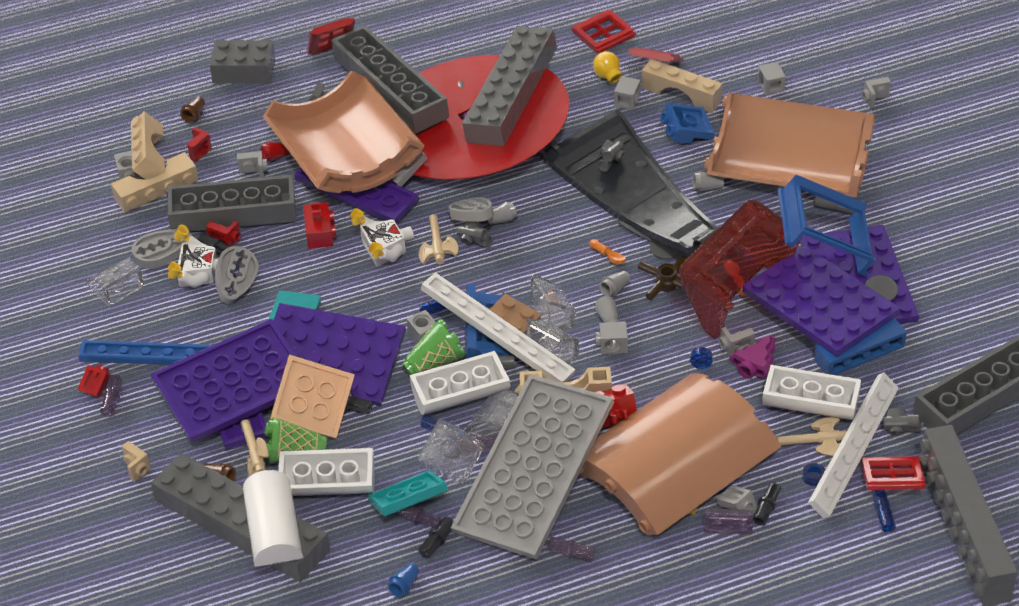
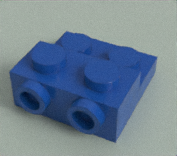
M667 103L664 111L661 112L660 121L665 123L666 135L671 136L673 142L691 144L694 138L712 140L715 135L703 107Z

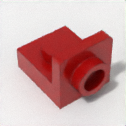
M194 127L192 129L193 139L187 144L190 159L197 162L212 149L209 133Z
M212 221L206 225L208 235L216 239H222L223 243L230 247L237 243L241 237L239 222L234 221L229 227Z
M97 364L96 367L87 365L77 390L100 398L107 380L113 381L114 376L109 373L108 368Z

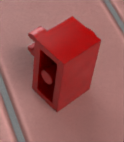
M328 202L303 205L308 249L333 246L332 237L337 236L335 224L331 225V223H335L333 210H329Z
M619 384L605 391L594 392L612 397L614 401L602 428L617 424L622 420L626 421L628 416L637 411L634 392L626 384Z

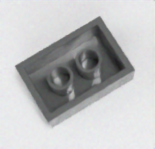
M215 40L210 61L212 83L271 84L275 64L273 40Z

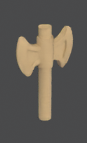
M432 214L429 216L433 242L432 245H428L426 242L421 245L419 259L425 264L430 258L434 257L437 264H443L445 254L458 255L459 246L456 240L450 236L442 242L437 215Z
M826 417L815 421L811 425L812 429L819 431L817 433L777 437V440L781 446L822 443L816 447V451L823 455L834 456L839 447L837 442L844 438L847 431L834 430L840 419Z
M243 420L241 426L249 448L250 457H247V471L250 477L257 472L266 471L263 459L268 457V448L264 439L259 437L257 440L255 439L250 421Z

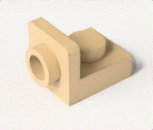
M127 441L122 445L123 459L128 465L130 479L135 482L144 476L151 467L147 454L130 441Z

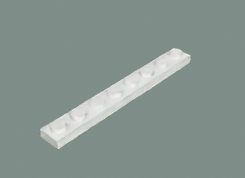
M436 272L422 284L421 290L536 371H543L549 379L557 382H567L574 375L576 369Z
M884 372L877 375L808 501L823 519L829 517L898 390V386Z

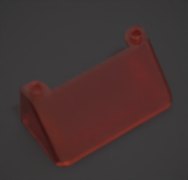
M757 200L746 201L681 264L678 271V278L703 330L715 340L720 336L721 328L725 327L724 322L727 315L733 309L734 303L730 302V300L742 289V285L750 281L763 267L769 269L787 256H793L801 241L800 239L794 247L785 245L782 218Z

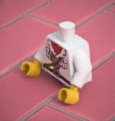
M356 208L350 214L352 224L355 226L360 224L362 243L376 267L388 261L395 262L406 252L405 241L414 238L410 226L399 229L394 220L373 221L364 217V213Z
M179 225L174 238L179 242L184 240L185 243H182L178 263L171 262L167 268L169 271L168 277L170 279L178 278L179 287L191 286L196 288L203 284L213 283L218 260L216 249L201 243L192 235L188 236V228L185 225Z

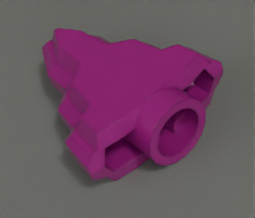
M770 335L763 337L753 345L745 346L742 350H736L729 357V360L744 378L751 379L753 376L760 379L767 378L770 366L774 361L772 353L775 351L776 338Z

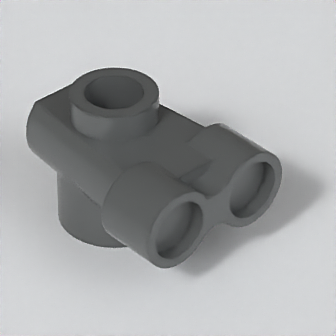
M606 140L600 150L603 160L599 162L598 167L601 171H607L614 161L619 162L624 155L622 150L624 145L621 142L616 141L613 143L610 140Z
M467 221L465 225H460L457 229L460 240L467 245H471L474 242L489 248L493 243V238L488 236L487 229L483 228L477 221Z
M891 408L888 410V416L884 417V427L892 435H902L903 431L921 432V420L919 415L906 416L905 409Z

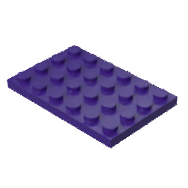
M884 225L867 227L872 255L876 260L867 269L868 274L866 276L858 274L855 255L808 236H803L800 239L802 247L807 246L863 284L871 277L877 275H884L893 279L897 284L898 291L896 297L891 302L900 307V315L895 317V319L900 324L918 322V311ZM850 229L824 233L853 245Z
M807 246L801 247L742 285L743 293L836 357L900 315V307Z
M279 303L273 321L295 355L305 360L354 374L350 393L354 394L355 397L372 401V405L381 407L406 332L405 326Z
M269 319L151 373V379L190 443H193L274 405L288 356L296 355L274 321Z

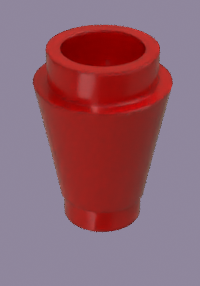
M265 142V144L260 146L262 157L267 159L268 162L291 154L282 142Z

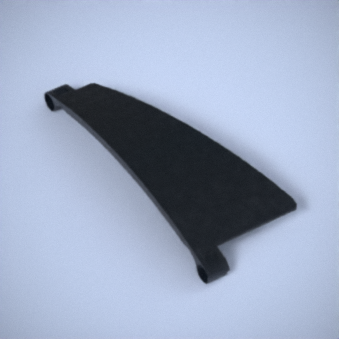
M618 110L612 111L559 144H556L553 139L545 148L537 153L552 169L587 198L643 234L666 245L700 257H705L722 246V242L720 243L719 239L721 231L682 193L665 173L622 112ZM606 140H610L613 143L616 141L621 142L624 145L622 149L624 155L619 162L614 161L607 171H601L598 167L599 162L603 160L600 150Z

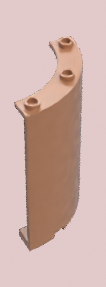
M350 71L335 89L316 100L300 104H286L273 100L263 115L265 121L317 189L327 192L341 193V191H352L353 193L383 184L397 175L396 172L405 165L409 166L425 147L365 76Z
M728 93L727 96H724L722 108L725 111L718 137L715 136L714 150L710 153V157H706L704 169L707 170V175L784 187L795 175H799L847 196L857 198L860 190L858 187L862 185L869 151L865 150L866 143L872 139L876 114Z
M696 373L690 374L628 416V420H622L597 437L579 473V477L589 478L603 485L628 508L638 521V526L646 535H658L782 446L765 421L762 423L753 414L755 412L754 407L738 392L718 379L712 381L709 380L708 375Z

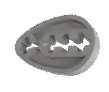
M482 197L463 199L450 204L448 207L450 218L459 221H485L491 219L494 215L491 201Z
M177 229L161 230L143 235L132 245L134 261L138 266L146 269L162 267L179 258L182 243H185V241L179 242L175 240L174 234Z
M232 246L225 249L217 260L215 269L216 289L220 300L226 304H233L248 291L256 278L259 264L257 258L250 250L240 246ZM238 255H241L243 260L239 265L240 269L237 272V278H234L232 273L236 268L235 264L238 261ZM230 286H232V289H231V294H232V296H228V295H227V294H228L227 290L229 289Z

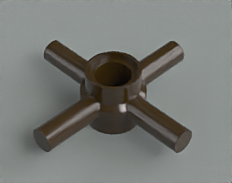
M682 255L674 264L664 263L658 268L643 261L639 262L638 269L655 276L657 282L646 293L648 300H653L660 291L671 292L676 287L695 294L697 287L679 279L678 274L681 268L688 262V257Z

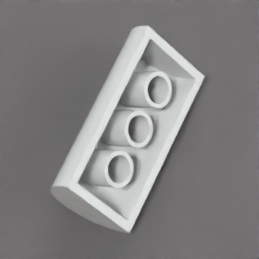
M495 351L410 375L413 395L422 415L510 390V380Z
M771 365L763 392L762 404L853 420L856 415L861 380Z
M373 448L280 451L279 472L284 473L289 478L292 496L374 492Z
M275 470L260 471L251 475L244 482L243 493L255 567L302 559L303 555L289 478L284 473Z

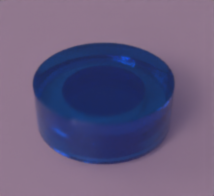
M698 347L692 350L690 354V363L697 369H706L713 362V354L708 348Z
M818 463L807 464L803 468L802 479L807 485L817 486L826 469Z

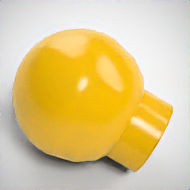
M601 52L595 57L593 69L600 78L607 79L610 84L620 80L623 74L620 71L619 59L614 53Z

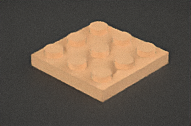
M289 355L270 420H272V417L279 418L320 433L321 436L336 440L354 374Z

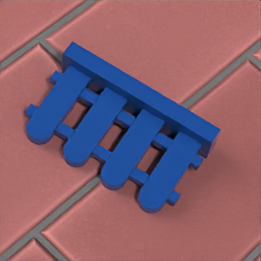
M467 284L465 292L486 308H491L505 294L504 292L502 295L486 294V291L476 293V284ZM465 321V359L493 351L496 352L497 356L513 355L498 343L487 342V340L492 339Z

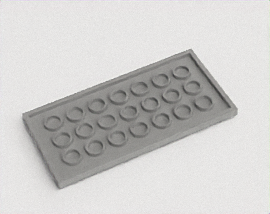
M529 374L451 526L452 532L538 559L614 404L613 398Z

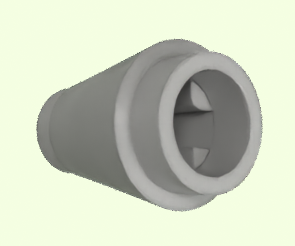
M702 171L693 174L692 187L694 190H698V192L722 189L724 186V177L707 175L706 172Z
M505 201L494 208L493 217L487 221L489 225L514 221L513 218L518 217L513 202L507 203Z
M621 271L603 277L599 283L601 293L604 296H616L630 282V275L626 271Z
M610 296L599 298L595 303V310L603 322H619L616 301Z

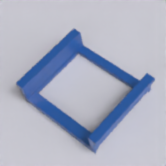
M795 175L784 189L781 187L778 189L785 245L794 247L804 235L855 255L858 274L863 276L868 274L867 269L876 259L872 255L865 217L867 203L799 175ZM801 190L855 211L849 218L853 245L806 226Z

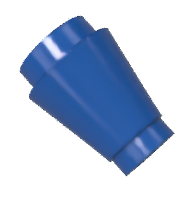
M408 563L391 576L387 585L389 592L396 597L407 595L419 574L418 567L413 563Z

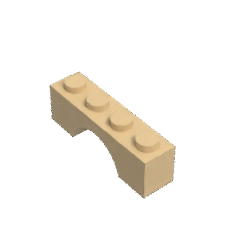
M651 59L642 69V89L660 94L665 88H677L690 97L694 106L703 107L705 111L713 113L722 102V83L654 59Z
M145 111L140 116L134 117L131 122L132 170L144 179H151L165 171L164 158L154 147V144L163 136V124Z
M184 152L168 159L165 171L154 178L142 180L127 176L111 183V188L115 201L125 213L167 195L168 186L189 185L197 182L198 175L195 164Z
M610 367L587 368L580 378L560 383L591 392L605 391L612 388ZM543 371L519 372L520 384L524 386L529 374L549 379Z

